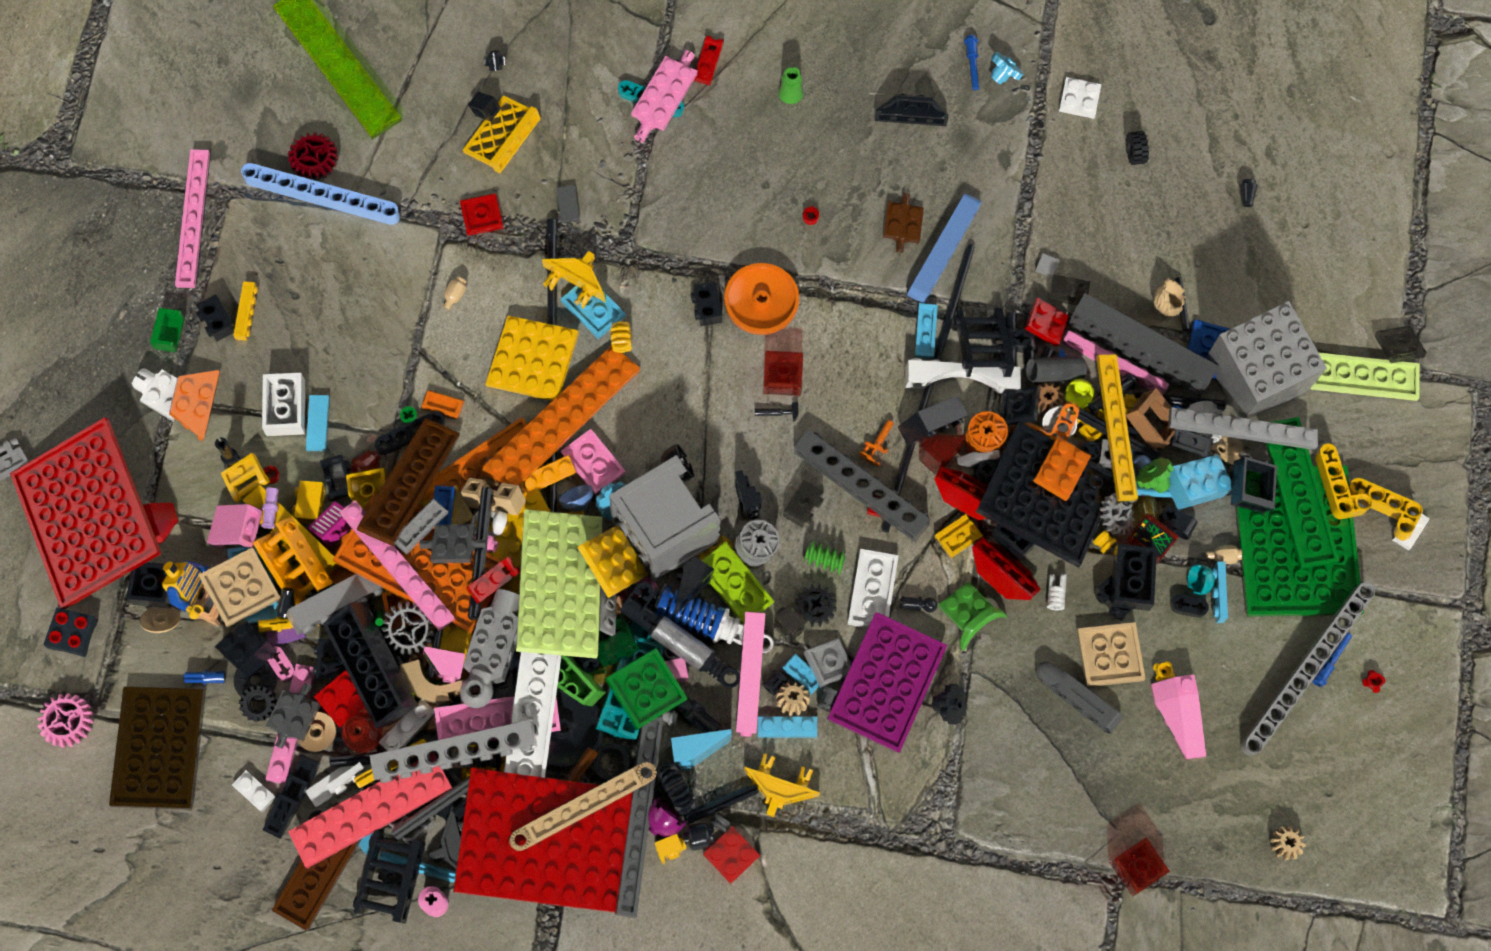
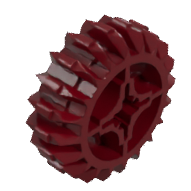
M307 132L306 137L300 135V140L294 139L295 145H290L291 151H288V161L291 164L292 170L298 176L309 177L311 180L313 177H316L319 180L321 175L327 176L326 172L332 173L331 167H336L338 150L335 143L331 142L329 137L325 138L323 133L318 136L316 132L310 136V133Z

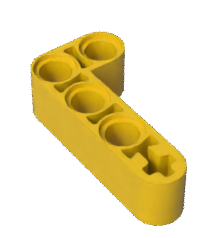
M1324 444L1317 451L1315 460L1333 516L1337 519H1346L1365 514L1372 506L1371 497L1367 494L1351 495L1336 447L1332 444ZM1328 470L1334 471L1335 475H1331ZM1334 487L1338 488L1341 493L1335 492ZM1358 502H1362L1364 504V508L1360 507L1358 505ZM1339 505L1344 506L1346 511H1342Z
M1355 478L1350 482L1349 490L1351 495L1368 492L1367 495L1372 499L1371 509L1398 520L1394 530V535L1397 539L1406 541L1412 536L1423 511L1419 503L1362 478ZM1372 495H1376V496H1378L1380 499H1377V500H1376V499L1372 498ZM1390 503H1394L1398 507H1392ZM1408 511H1413L1416 515H1410ZM1400 527H1406L1409 531H1403Z

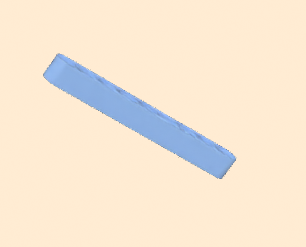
M247 163L241 168L246 184L252 187L389 225L396 224L400 220L397 205L387 200L253 163ZM320 192H324L323 195H320V196L317 195V194L320 193ZM371 207H377L375 210H369ZM391 211L394 212L392 215H387Z

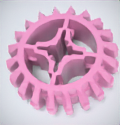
M67 693L64 698L62 694H59L58 700L52 697L51 704L44 703L47 708L46 710H40L43 716L38 717V721L42 722L38 725V728L42 730L40 734L46 737L45 740L48 743L52 742L54 746L59 744L62 748H65L66 744L73 747L74 741L78 744L81 743V736L87 738L85 731H92L88 724L94 723L90 719L94 715L92 711H89L91 706L85 704L86 700L83 698L79 700L78 695L72 697L70 693ZM75 706L77 709L66 712L62 707ZM56 713V718L54 721H52V718ZM64 716H66L67 718H69V719H67V720H68V722H67L68 726L63 723V722H65V721H63V720L65 719ZM80 719L77 728H75L76 721ZM63 729L69 732L66 735H56L54 733L57 730L61 731Z

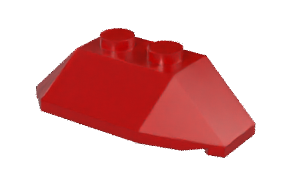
M941 467L934 480L944 502L977 520L987 519L975 511L988 485L962 471Z
M173 502L144 504L143 507L157 543H163L179 521Z
M984 537L973 545L972 551L977 573L1004 598L1031 600L1040 592L1041 588L1037 585L1033 574L1004 547L990 542Z

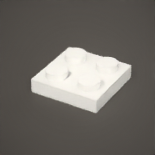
M1066 77L1059 112L1094 119L1101 84Z

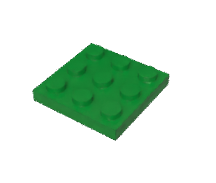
M657 648L605 679L636 730L688 699Z

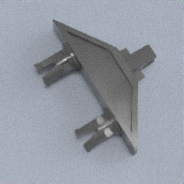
M452 806L442 835L440 849L429 854L431 861L435 863L443 861L444 864L450 863L454 868H457L463 819L461 817L459 820L452 812V809L455 808Z

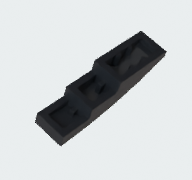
M306 755L300 756L294 772L289 775L282 793H279L263 831L279 839L283 837L306 795V790L312 784L321 765L320 762Z

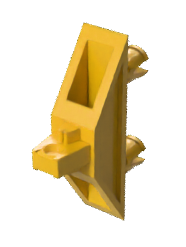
M588 251L583 258L579 257V259H542L543 267L551 271L543 282L545 287L549 285L550 290H553L559 279L563 278L583 289L574 301L577 306L581 303V308L584 309L592 296L606 303L605 295L592 270L594 268L592 263L595 260V254Z
M763 754L758 770L744 767L745 773L765 797V803L769 804L766 814L768 816L774 817L777 808L782 809L783 805L820 796V792L808 788L813 773L811 769H809L806 777H804L805 767H801L797 782L791 783L770 775L775 760L773 756H771L768 764H766L767 754Z

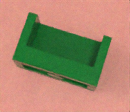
M158 308L150 339L154 349L177 352L185 321L181 311Z

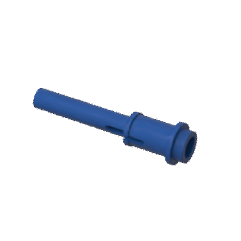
M968 35L964 40V44L966 45L967 58L970 62L972 90H979L976 60L978 58V39L975 35Z
M1347 632L1312 680L1316 686L1323 687V685L1327 684L1326 680L1335 669L1334 664L1352 638L1350 633Z

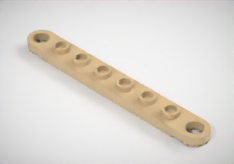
M650 762L641 763L530 822L511 834L509 839L510 846L516 851H523L641 788L655 779L656 767ZM647 767L651 770L650 778H643L641 776L642 768ZM516 835H523L526 838V843L522 846L515 844L514 838Z

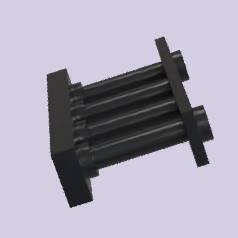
M958 308L957 315H954L953 325L957 327L963 357L962 368L965 369L966 377L971 376L973 367H999V369H1002L1003 377H1011L1015 363L1003 309L995 308L993 315L990 317H964L963 309ZM966 325H990L993 327V331H967ZM969 339H993L996 341V346L970 345ZM972 353H996L1000 359L973 360Z
M374 831V834L369 839L370 850L359 893L353 901L354 912L364 914L365 908L392 914V921L406 924L426 842L413 839L409 845L384 840V833ZM380 848L407 853L409 856L407 864L400 865L378 860ZM375 868L402 873V884L398 886L372 880ZM370 888L397 894V904L391 906L367 900Z

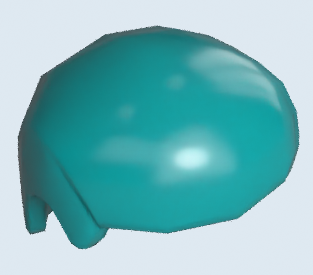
M1193 565L1187 577L1188 587L1194 589L1193 593L1205 595L1209 593L1214 586V573L1208 566Z

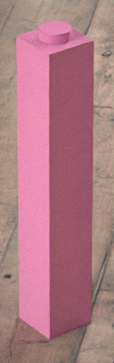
M745 611L736 732H740V736L751 737L752 733H756L765 624V613Z

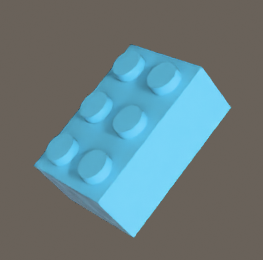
M1218 454L1173 466L1174 470L1170 472L1171 486L1168 490L1178 510L1222 498L1232 491V481Z

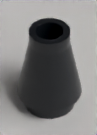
M1244 179L1239 185L1242 206L1253 207L1258 185L1254 179Z
M285 587L282 588V594L276 611L277 616L287 618V611L295 606L294 589Z

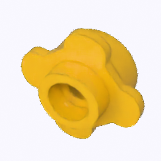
M1166 661L1165 663L1154 664L1153 670L1156 672V681L1160 682L1175 677L1171 662Z

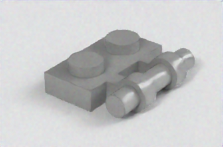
M16 437L10 441L7 439L0 445V454L7 451V454L0 457V481L11 476V472L29 462L21 447L13 449V447L19 445Z

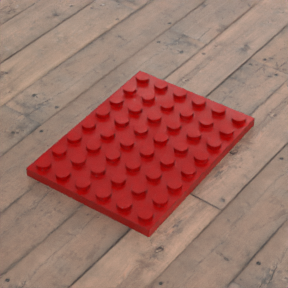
M102 418L10 473L61 609L69 608L162 554L108 418Z
M471 768L453 893L615 913L632 792L523 851H516L509 843L510 836L514 831L600 785ZM521 834L516 835L514 838L515 844L518 846L524 845L526 838Z

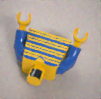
M190 561L182 563L167 562L163 566L167 576L162 586L167 592L169 603L184 612L188 611L191 619H197L204 611L201 605H194L204 587L199 574L209 570V566Z

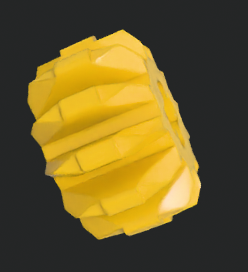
M617 321L612 323L610 336L613 351L619 353L631 351L632 332L629 322Z

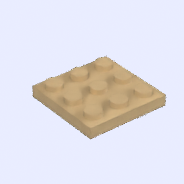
M253 547L199 574L226 627L245 619L280 599Z
M1136 622L1077 629L1086 687L1145 681Z

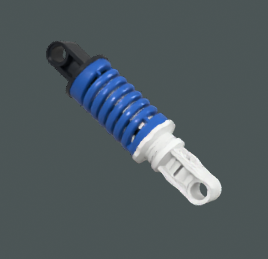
M640 583L632 584L628 588V597L632 593V589ZM664 583L660 591L655 590V595L647 607L652 608L658 615L663 614L669 620L682 627V629H687L690 633L694 632L697 636L701 633L705 639L710 636V640L715 644L719 639H723L728 644L735 641V643L743 646L744 624H740V618L734 619L729 616L730 609L719 606L714 610L715 604L711 603L708 607L707 601H703L701 604L700 598H696L695 602H693V598L678 614H675L678 589L673 593L672 587ZM646 587L645 589L641 588V597L635 598L644 605L647 603V601H645L643 597H648L650 595L648 593V587ZM764 633V638L770 641V647L763 649L762 653H767L773 648L774 640L770 635Z

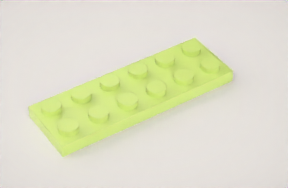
M1319 353L1327 369L1310 388L1311 390L1413 401L1419 399L1420 363Z

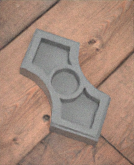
M1003 451L971 452L958 457L957 462L958 465L969 468L979 466L986 460L999 461Z

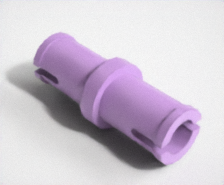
M266 488L265 504L262 507L264 511L262 527L272 529L275 527L279 493L277 488Z

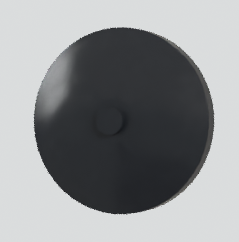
M557 688L556 700L561 730L551 732L547 765L555 768L575 767L587 748H593L595 751L598 749L603 736V731L595 729L600 716V710L596 704L593 706L583 705L560 688Z

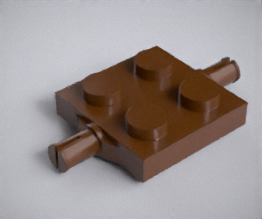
M903 193L902 203L888 201L886 206L883 238L896 241V252L900 250V253L904 252V243L912 242L919 244L924 207L909 204V193Z

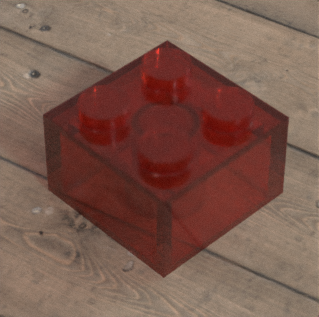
M765 351L763 394L801 396L803 352Z
M1147 837L1109 862L1132 897L1170 872Z

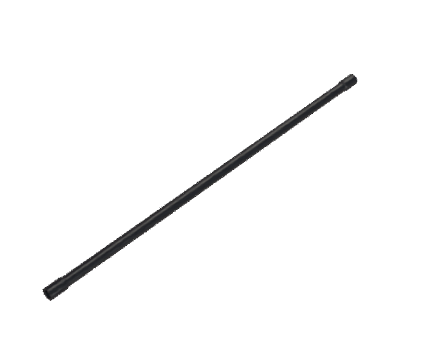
M548 219L546 221L547 259H557L558 221L556 219ZM547 269V277H548L549 274L551 273V271H549V270ZM557 284L553 290H550L549 285L547 286V324L556 326ZM547 400V406H548L552 401ZM557 451L547 460V464L557 460ZM557 482L547 486V506L551 512H557Z

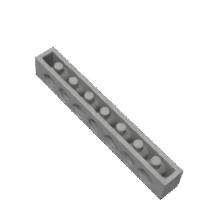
M528 720L369 756L374 780L386 783L393 781L392 777L400 776L401 779L413 776V772L420 771L421 774L433 772L432 768L436 767L444 770L453 768L452 764L460 762L461 765L473 763L472 759L490 760L493 759L492 755L499 753L503 757L512 755L513 750L520 749L521 752L533 750L532 746L537 745L533 721ZM516 733L519 736V741L517 744L512 745L509 738L512 734ZM492 738L499 740V745L496 749L490 748L489 742ZM473 742H477L479 750L472 754L469 747ZM456 746L459 754L457 757L452 758L449 752L452 747ZM433 751H437L439 758L433 763L430 760V754ZM416 755L419 762L417 766L412 767L410 765V758ZM393 760H397L399 764L396 771L390 769V763Z

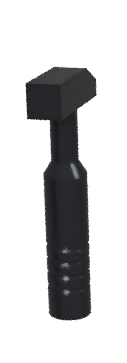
M792 402V410H783L781 408L754 409L755 416L792 414L793 422H795L799 415L798 402Z

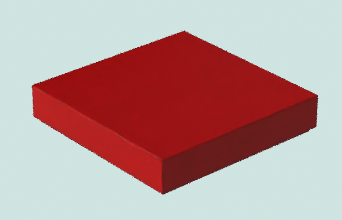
M496 193L460 200L467 236L504 229Z

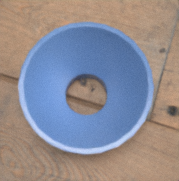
M580 485L567 490L559 497L561 506L573 512L586 509L593 497L592 487L590 485Z

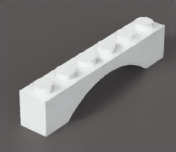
M913 358L908 360L905 366V388L924 389L938 380L950 377L970 378L982 382L998 394L1021 388L1020 367L1015 366L1011 377H1003L1002 369H999V367H973L971 376L966 377L965 369L962 368V363L958 361L940 362L937 359L922 361V359Z

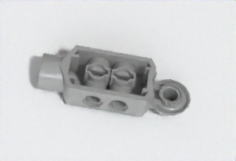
M496 589L491 607L481 610L463 667L470 675L460 688L461 700L471 708H481L488 704L493 696L492 684L505 682L517 640L519 595L516 593ZM480 687L478 695H471L472 688Z

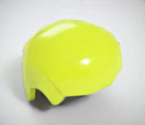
M1074 379L1066 388V402H1076L1083 409L1094 398L1092 384L1084 379Z

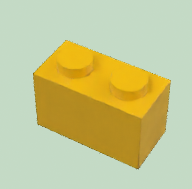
M300 480L299 487L296 486L295 498H297L296 505L292 507V516L299 523L312 524L322 514L326 491L323 482Z

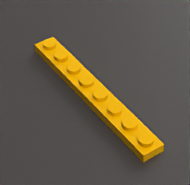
M1117 354L1098 355L1096 360L1117 501H1136L1138 494Z

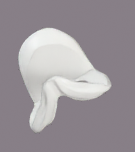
M479 511L472 517V524L475 525V528ZM490 512V517H493V531L488 532V535L496 537L502 534L507 522V514L505 512Z

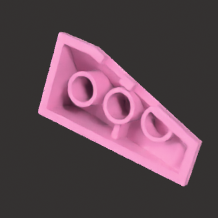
M1195 675L1173 677L1151 684L1154 703L1164 717L1166 725L1172 731L1174 739L1186 759L1205 757L1206 750Z

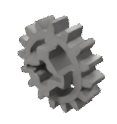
M1116 494L1106 496L1105 500L1101 502L1104 507L1100 508V511L1103 512V515H1100V518L1104 520L1102 524L1107 525L1106 530L1111 531L1112 535L1117 534V536L1129 533L1130 528L1134 527L1131 522L1135 521L1132 517V514L1135 512L1131 510L1133 505L1128 504V501H1117Z

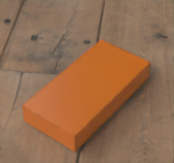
M427 390L421 408L430 412L437 411L444 416L458 420L464 400Z

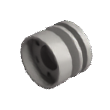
M764 520L750 521L736 535L733 541V550L747 567H760L768 562L776 553L780 538L772 524Z

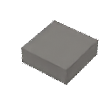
M1042 254L1035 272L1053 278L1060 260Z

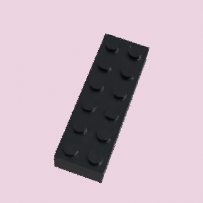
M365 602L349 603L323 623L375 728L391 726L418 706Z

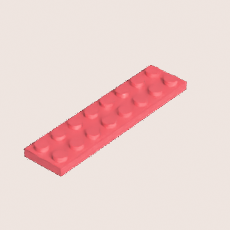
M434 752L430 754V760L433 763L438 760ZM419 760L416 761L415 763L411 764V766H412V767L417 766ZM436 767L432 768L433 772L421 774L418 771L413 772V776L401 779L400 776L392 777L393 781L386 783L378 782L288 831L305 868L308 869L451 790L452 786L444 770Z

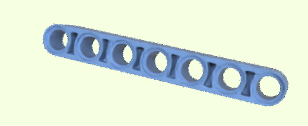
M967 193L963 195L907 294L908 297L925 304L982 202L981 200Z

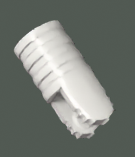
M1067 574L1061 575L1060 587L1055 586V575H1049L1047 608L1051 610L1065 609Z

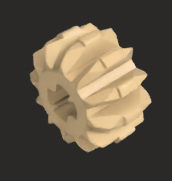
M787 682L785 687L779 688V693L776 695L777 706L782 708V713L788 711L789 715L792 716L793 712H795L799 716L801 711L805 712L807 710V705L810 703L808 698L809 692L804 691L803 685L797 687V683L794 682L793 686H791Z
M1282 826L1279 828V832H1273L1275 838H1272L1270 842L1275 844V846L1271 849L1272 851H1279L1277 853L1278 858L1283 855L1286 861L1290 857L1295 860L1297 855L1303 854L1301 848L1306 847V844L1301 842V840L1305 836L1297 835L1299 829L1293 831L1292 826H1287L1286 829ZM1285 841H1290L1291 845H1286Z

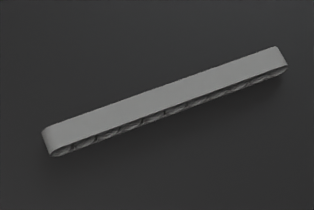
M1361 583L1349 594L1243 739L1241 750L1244 754L1250 756L1257 754L1267 744L1374 597L1375 588L1371 583ZM1361 588L1366 590L1367 597L1361 594ZM1350 603L1355 605L1356 612H1353L1350 609ZM1339 618L1344 620L1345 627L1339 625ZM1328 633L1333 635L1334 642L1328 640ZM1316 649H1320L1323 652L1322 658L1316 654ZM1305 664H1309L1311 666V673L1305 670ZM1294 679L1300 681V688L1294 686ZM1283 694L1289 697V704H1286L1283 701ZM1272 710L1278 713V719H1274L1271 716ZM1260 725L1266 727V735L1260 732ZM1249 741L1255 743L1256 749L1254 751L1249 748Z

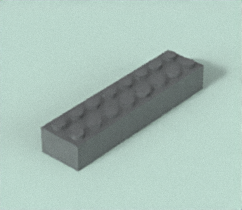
M1086 293L1080 300L1068 324L1075 332H1081L1087 335L1090 340L1103 344L1108 350L1116 351L1123 358L1136 362L1141 368L1151 370L1156 376L1169 380L1176 387H1182L1192 396H1202L1219 367Z

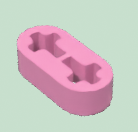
M273 646L276 649V653H279L278 657L281 661L277 663L274 658H269L267 661L281 680H292L295 668L280 647ZM282 665H284L286 669H290L288 671L289 675L286 676L285 674H282Z

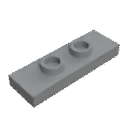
M433 498L406 525L395 545L407 555L448 514V511Z

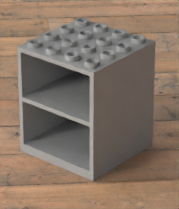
M1289 301L1220 334L1205 358L1219 366L1215 372L1217 381L1237 417L1252 419L1308 392L1327 369Z

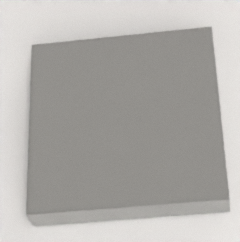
M839 638L803 652L820 688L845 679L851 667V662Z

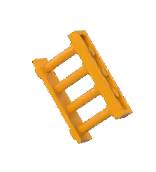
M291 516L276 523L279 532L273 537L270 533L254 541L253 545L281 590L285 587L294 589L295 605L307 600L305 596L309 595L308 593L314 588L318 592L332 585L333 582ZM283 538L290 547L284 553H282L277 545ZM293 555L296 556L300 563L294 570L287 561ZM304 571L311 580L305 586L302 585L298 578Z

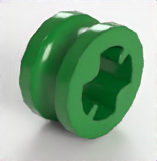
M406 406L400 411V418L404 424L418 419L417 412L413 407ZM411 412L413 417L406 419L405 414H410Z

